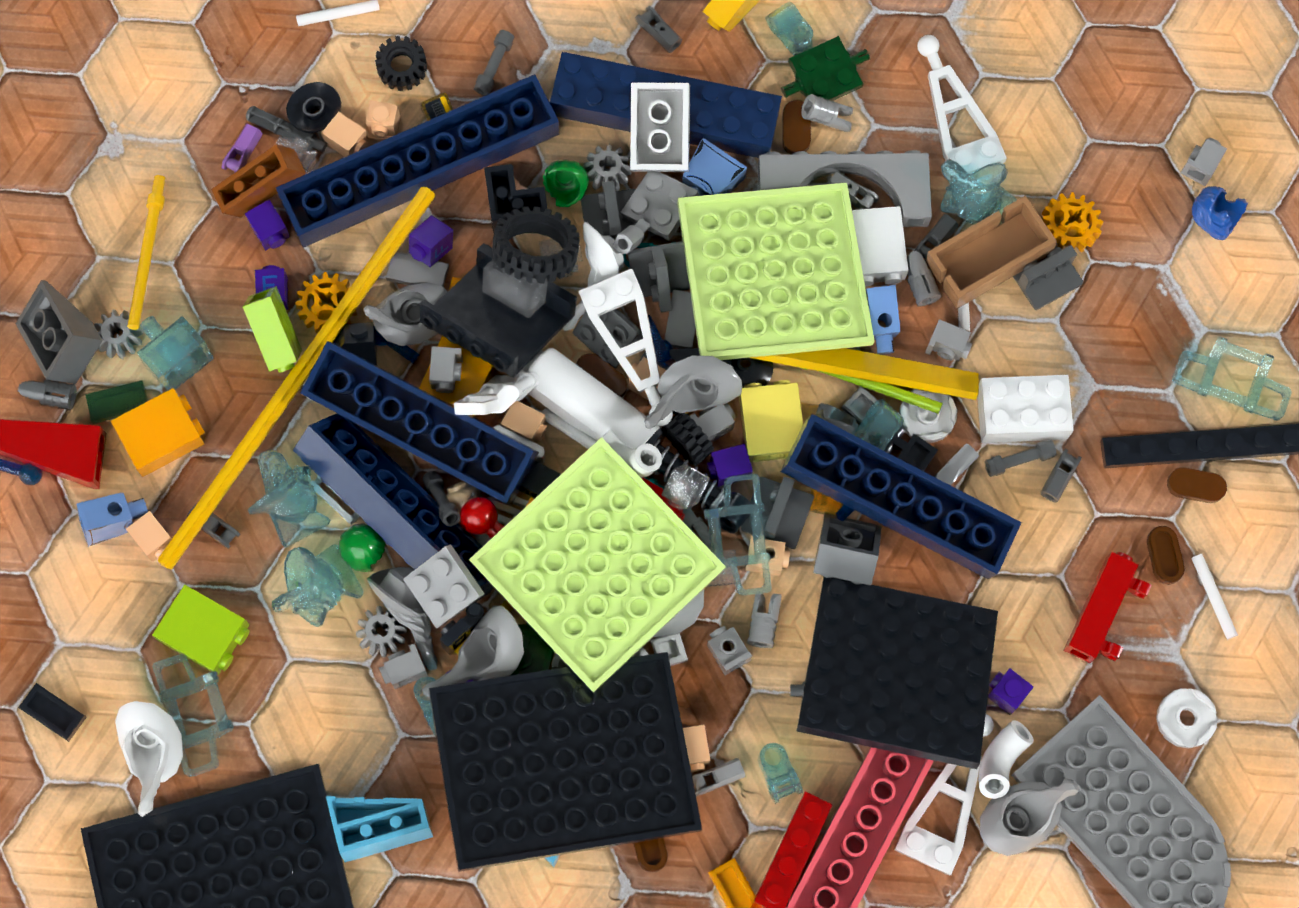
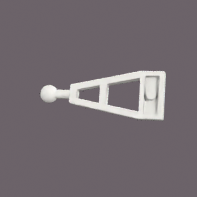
M925 35L919 39L917 48L921 55L928 58L933 70L928 74L929 86L943 156L953 180L1005 163L1007 157L996 132L950 65L943 67L937 53L940 47L938 39L933 35ZM946 78L958 99L943 104L939 80ZM966 108L985 138L952 149L946 114Z
M630 269L578 292L590 320L639 392H646L651 404L649 412L651 414L661 400L656 388L660 381V374L645 298L633 269ZM636 301L643 339L620 349L599 316ZM646 350L651 377L641 381L626 357ZM673 412L665 419L660 420L657 425H667L673 417Z
M987 714L983 737L988 736L994 728L993 720ZM947 763L905 823L894 850L950 876L964 845L980 765L978 769L969 768L965 791H962L945 783L957 766ZM938 792H942L962 802L954 842L916 826Z

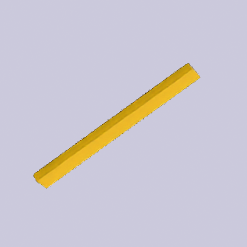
M847 348L750 357L752 359L976 400L979 393V373Z

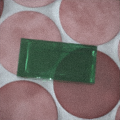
M142 380L85 394L90 419L93 424L115 419L148 401L145 385Z

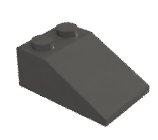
M45 280L40 281L15 323L46 380L76 384L103 341L93 323Z

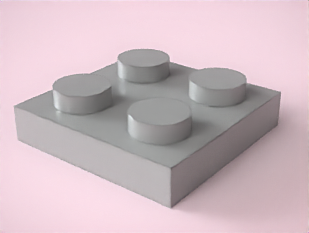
M647 172L620 213L622 218L634 224L640 219L645 220L651 224L650 228L647 229L648 231L670 241L680 226L677 206L678 198L699 196L698 190L661 172Z
M451 544L445 546L403 579L436 629L443 626L484 595V592Z

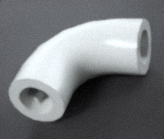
M611 430L602 436L640 478L649 476L661 466V453L655 446L647 443L632 449L626 446Z
M1016 720L1011 721L992 740L981 760L978 776L980 792L988 798L996 799L1006 795L1010 787L1009 772L1012 765L1033 744L1034 740L1031 733L1022 723Z

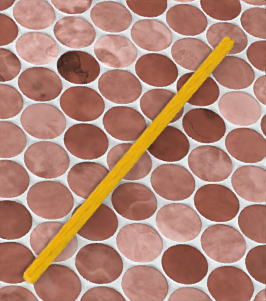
M421 187L162 552L158 558V562L162 566L170 570L173 569L304 384L326 342H333L431 204L435 198V193L431 189Z

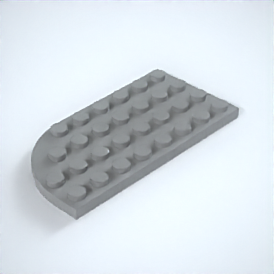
M1100 695L1012 774L1018 783L1025 781L1044 782L1049 787L1061 785L1065 779H1073L1080 786L1076 795L1066 797L1060 801L1062 810L1057 826L1132 908H1225L1224 904L1228 887H1230L1231 868L1224 846L1225 840L1219 827L1197 799Z

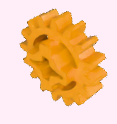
M1071 192L1068 198L1061 193L1057 200L1054 198L1050 199L1042 212L1043 222L1056 239L1058 247L1062 249L1064 246L1072 245L1074 249L1077 247L1080 252H1083L1086 246H1093L1102 232L1100 228L1103 225V220L1098 219L1101 211L1092 209L1095 204L1094 201L1088 204L1084 202L1085 195L1076 199L1074 192Z
M324 272L322 279H318L314 274L312 275L313 283L310 284L304 281L303 285L306 290L297 291L298 298L301 299L295 302L296 308L300 310L298 316L300 320L306 319L304 324L307 328L314 325L316 333L320 331L327 321L325 319L330 317L349 290V280L346 278L340 282L338 273H335L333 278H329L327 272ZM310 298H312L314 301V304L311 306V311H309ZM321 300L323 302L326 301L327 303H330L332 301L334 307H332L331 305L329 306L328 304L322 305ZM357 310L354 311L352 316H357ZM350 318L346 324H352Z

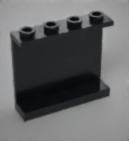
M483 243L477 249L476 265L435 305L426 300L420 303V322L428 329L434 330L446 337L451 343L458 344L468 350L473 356L483 359L493 365L498 371L505 372L514 378L575 316L577 296L553 282L549 283L546 278L544 283H538L535 278L530 283L526 282V277L524 276L520 280L514 278V272L508 275L505 273V267L500 268L497 265V261L494 260L492 247Z

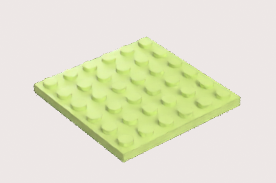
M847 183L678 198L677 206L700 356H714L719 360L871 346L874 344L872 323Z
M602 437L469 559L478 571L593 693L726 569V566Z

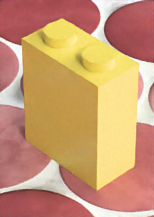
M780 380L768 386H762L761 383L745 385V388H742L741 395H739L744 444L746 445L750 462L787 459L803 426L798 383Z

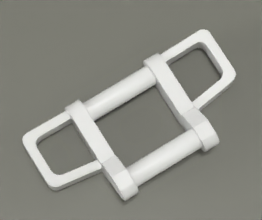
M526 371L520 377L515 376L514 378L510 375H495L476 394H469L463 399L454 402L455 414L486 415L490 413H503L514 402L523 399L538 385L539 376L534 371Z

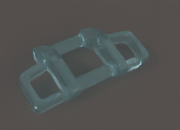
M1219 336L1209 357L1190 351H1183L1179 356L1172 376L1173 383L1195 391L1204 397L1210 395L1243 407L1245 412L1251 414L1255 413L1277 421L1285 415L1292 391L1290 388L1266 378L1274 360L1273 355L1256 353L1227 342L1228 339ZM1223 353L1259 366L1253 378L1248 397L1212 384ZM1185 360L1206 365L1200 384L1181 376ZM1263 386L1282 395L1278 411L1257 405Z
M757 474L726 477L724 480V506L704 510V517L708 519L711 552L726 568H731L735 588L740 595L768 593L772 589L768 563L770 562V553H766L762 512H765L764 503L761 500L760 479ZM751 480L753 482L755 503L730 506L731 484L735 481ZM750 514L755 554L724 558L720 517ZM762 563L764 585L760 588L744 589L737 566Z
M183 654L155 662L152 667L160 690L158 693L160 701L165 704L167 713L174 719L182 736L183 757L181 764L184 774L188 777H193L216 769L219 766L216 738L234 729L232 720L227 717L217 684L220 681L218 673L213 671L196 678L187 657ZM176 663H183L191 681L166 689L161 673L162 669ZM206 689L216 724L207 729L186 735L176 699ZM209 741L210 763L190 769L185 749Z

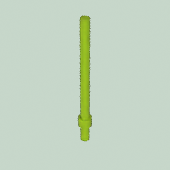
M822 372L939 414L943 404L890 384Z

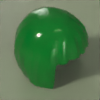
M567 159L552 162L545 169L543 175L545 190L550 193L551 197L556 199L555 204L558 207H570L585 196L589 185L588 174L584 167L576 161Z
M365 523L350 526L340 536L339 551L341 558L347 565L356 571H373L371 565L376 564L385 552L386 543L371 526Z

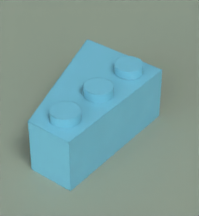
M326 796L339 853L345 863L433 837L427 810L422 799H365L364 797L336 798L335 796Z

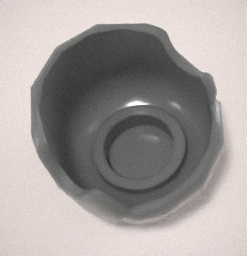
M824 403L819 404L816 416L852 435L855 434L858 427L856 418L836 407Z

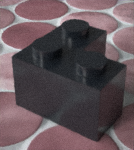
M512 164L484 167L493 233L495 232L498 220L500 218L503 219V215L507 212L511 214V211L514 209H518L521 212L522 207H529L530 211H533L534 207H540V212L545 211L547 208L545 187L516 190Z

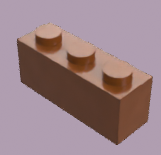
M276 144L211 190L223 214L242 218L246 212L277 194L276 187L301 177L306 172L295 149Z

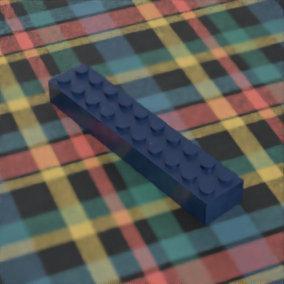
M534 74L276 187V190L297 237L304 248L411 201L421 187H427L433 191L560 135L559 120Z

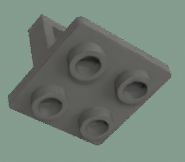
M614 181L603 182V192L588 194L581 199L584 222H588L602 236L609 235L615 240L617 235L628 226H635L634 223L622 218L620 212L636 189L615 191Z
M676 242L632 250L628 253L629 266L635 273L644 297L651 296L653 302H658L661 313L672 311L670 293H673V290L685 291L690 288L684 243Z
M1056 243L1055 249L1047 254L1046 258L1039 262L1035 260L1022 269V272L1013 276L1034 310L1041 309L1083 284L1082 278L1072 265L1077 256L1072 245L1062 250L1061 247H1058V243Z
M618 309L599 316L620 349L643 339L642 331ZM585 311L573 334L592 352L616 369L620 364L590 320L587 311Z
M759 477L750 501L754 508L753 512L742 524L741 530L766 540L786 542L785 547L795 549L814 496L793 488L795 482L793 479L783 477L782 483L765 477Z

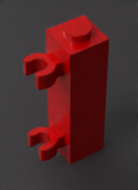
M1111 552L1106 557L1063 651L1088 663L1093 662L1098 653L1112 661L1119 659L1123 647L1105 640L1106 635L1126 592L1129 591L1134 596L1144 599L1152 587L1151 584L1134 578L1139 564L1132 562V557L1122 552Z

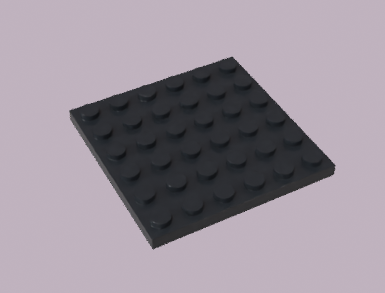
M824 577L796 731L978 769L981 759L998 611L876 585L854 584L848 580Z

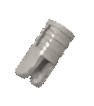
M813 94L807 96L801 112L804 119L844 132H850L851 123L837 116L851 115L853 113L852 107L817 97Z
M913 250L907 258V281L910 284L917 306L921 307L936 302L941 298V294L932 276V271L928 269L922 254L917 252V250Z
M755 593L751 616L752 621L750 623L751 628L749 630V638L747 639L749 645L759 648H773L781 594H773L771 596L768 613H763L765 597L763 593Z

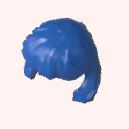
M1208 186L1202 189L1195 198L1192 205V216L1196 224L1210 234L1211 237L1216 240H1225L1233 232L1242 214L1245 213L1248 203L1246 199L1240 198L1236 199V201L1226 200V190L1216 186Z

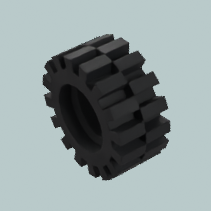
M395 36L396 41L394 42L389 38L386 40L387 45L385 46L382 43L379 46L380 52H376L377 60L375 62L379 78L381 77L384 85L388 83L390 89H394L397 86L398 91H403V86H407V90H411V84L414 83L418 86L420 78L424 80L426 76L427 62L424 50L421 45L418 46V42L415 39L410 42V37L405 36L403 41L400 39V36ZM405 55L412 60L411 67L402 72L392 69L391 61L393 58Z
M678 412L667 425L662 426L667 431L666 437L672 442V446L676 447L677 452L680 455L682 454L684 459L688 460L691 465L697 466L714 451V447L711 441L707 439L706 433L702 432V428L697 426L696 422L687 413Z

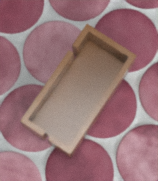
M1025 195L1004 207L1002 215L997 211L928 251L926 264L938 283L944 282V292L954 307L958 309L1022 272V269L1035 260L1039 262L1046 258L1047 254L1055 249L1057 241Z

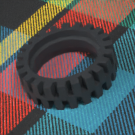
M522 207L521 212L518 209H514L511 211V214L507 212L503 215V219L500 218L497 222L493 237V258L497 261V265L500 268L505 267V273L510 275L514 272V278L520 280L524 276L526 277V282L532 283L533 278L537 279L538 283H544L545 278L548 279L549 283L554 282L556 276L559 279L564 278L565 274H569L576 264L580 242L577 228L575 225H571V221L568 218L562 220V214L556 212L552 215L551 209L546 208L544 212H540V207H534L533 211H530L529 207ZM524 233H537L552 238L560 244L563 250L550 256H532L522 253L513 247L508 240Z

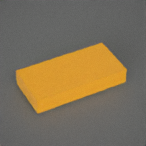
M735 858L708 872L726 908H752L751 905L756 895Z

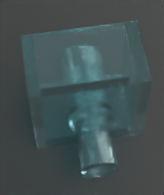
M154 316L146 318L139 326L141 331L151 341L140 349L137 354L147 370L166 391L172 388L176 390L214 359L206 342L183 316L167 329H164Z

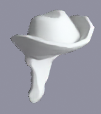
M584 222L583 239L586 244L585 254L591 267L588 277V287L618 275L623 267L624 257L623 253L615 249L613 245L615 240L611 236H602L588 222ZM582 300L576 306L575 316L562 328L564 331L573 329L577 321L585 313L586 309Z
M134 701L119 708L115 722L118 741L129 770L139 778L142 785L138 814L143 817L153 810V801L157 794V789L160 787V782L167 781L177 773L183 757L182 736L174 719L156 704Z

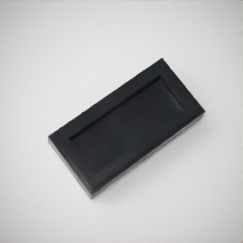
M37 683L18 707L68 742L86 719L85 715Z

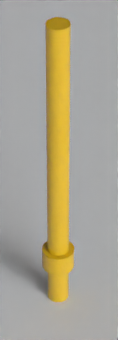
M162 175L154 176L152 192L148 194L146 203L148 214L127 325L132 330L139 329L159 213L164 207L165 197L163 196L165 177Z

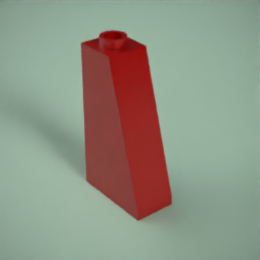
M0 419V455L83 486L100 489L107 433L98 425Z

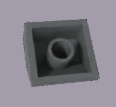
M824 514L813 573L820 574L826 578L834 577L848 580L854 584L871 585L879 557L882 526Z

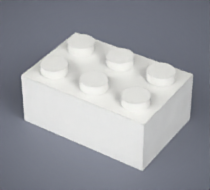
M631 83L630 170L632 172H689V83Z
M1068 375L981 378L977 396L981 443L1067 440L1074 431Z

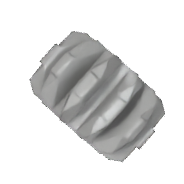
M609 144L607 145V150L603 151L600 146H597L596 154L589 153L587 155L589 162L584 163V169L588 172L589 182L593 181L594 190L603 186V182L614 181L615 191L620 189L619 183L624 185L628 183L627 176L632 172L628 165L630 158L629 156H622L623 150L621 147L616 151H612V145ZM605 167H611L610 171H605Z
M113 309L109 318L102 314L103 324L94 323L96 330L103 340L98 350L100 352L106 351V355L109 358H113L117 353L120 359H124L125 351L135 354L132 346L142 345V341L138 336L143 334V329L139 327L137 330H132L127 327L129 312L124 310L119 316L118 312ZM119 331H122L123 334L119 337ZM117 332V338H114L113 335Z
M377 606V615L373 616L371 611L367 610L365 614L369 620H358V625L364 629L356 631L357 638H364L359 645L362 649L370 646L369 654L371 656H374L378 649H380L381 656L386 657V649L389 647L393 653L398 652L394 644L395 642L399 644L405 643V638L399 634L406 633L407 627L399 625L400 623L388 610L383 615L382 607ZM380 626L387 632V635L384 637L376 631Z

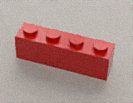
M806 791L804 792L751 905L752 908H786L833 804Z

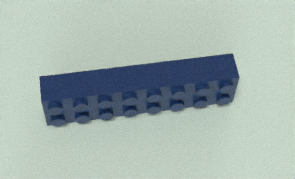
M567 52L561 53L550 104L559 118L631 132V83H689V144L698 146L702 138H704L722 151L755 158L771 152L782 96Z
M329 341L326 342L300 394L506 504H513L539 454L538 451L470 415H456L452 405Z
M336 413L307 427L293 451L301 458L303 463L308 465L321 477L326 485L330 486L342 498L345 504L349 505L367 525L371 526L383 538L384 542L391 546L414 570L445 546L451 544L484 592V595L475 602L492 591L494 586L469 561L483 546L459 523L453 526H446L439 517L437 502L356 423Z
M811 414L805 420L780 471L987 579L998 575L1022 523L814 414Z

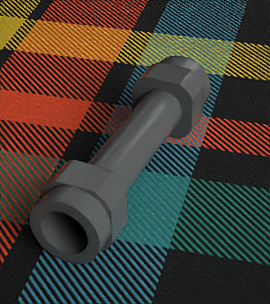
M500 30L496 35L494 51L483 75H478L474 90L477 93L486 96L492 91L495 85L493 78L505 51H510L515 38L510 32Z
M1045 440L1037 443L1036 448L1004 458L998 455L985 460V467L990 477L1004 474L1005 469L1039 458L1041 461L1055 457L1057 452L1053 441Z
M436 471L427 472L422 479L424 488L428 494H433L439 506L441 521L446 526L456 525L460 520V514L456 504L450 503L443 490L444 481L441 475Z

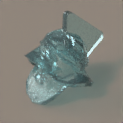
M948 159L941 165V172L949 181L941 203V211L945 213L957 214L958 217L965 219L966 222L975 225L997 211L1002 215L1003 208L1017 200L1000 186L1008 173V169L1003 163L988 164L972 174H969L957 162Z
M273 449L261 452L258 458V465L266 494L247 510L250 515L269 514L280 542L284 547H289L328 526L330 519L316 511L317 495L314 486L311 485L312 469L309 466H295L292 469L284 456Z
M338 545L330 546L317 556H314L306 548L297 547L288 551L284 561V574L288 592L272 601V609L280 613L290 607L294 614H299L311 625L319 627L323 625L328 611L334 608L338 601L340 602L343 595L358 599L363 596V589L351 567L341 558Z

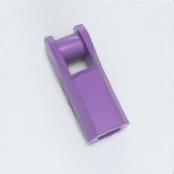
M245 124L236 142L223 159L222 169L227 170L229 168L235 173L247 164L250 155L262 137V132L258 128ZM236 154L241 155L239 161L234 159Z

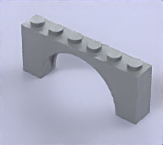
M885 150L879 151L876 154H865L863 151H852L848 154H837L834 151L809 154L799 151L792 155H781L779 152H767L764 155H759L758 191L807 186L823 176L835 174L836 171L854 174L877 184L887 193L895 207L900 206L903 227L929 226L932 218L929 153H921L917 150L893 153Z

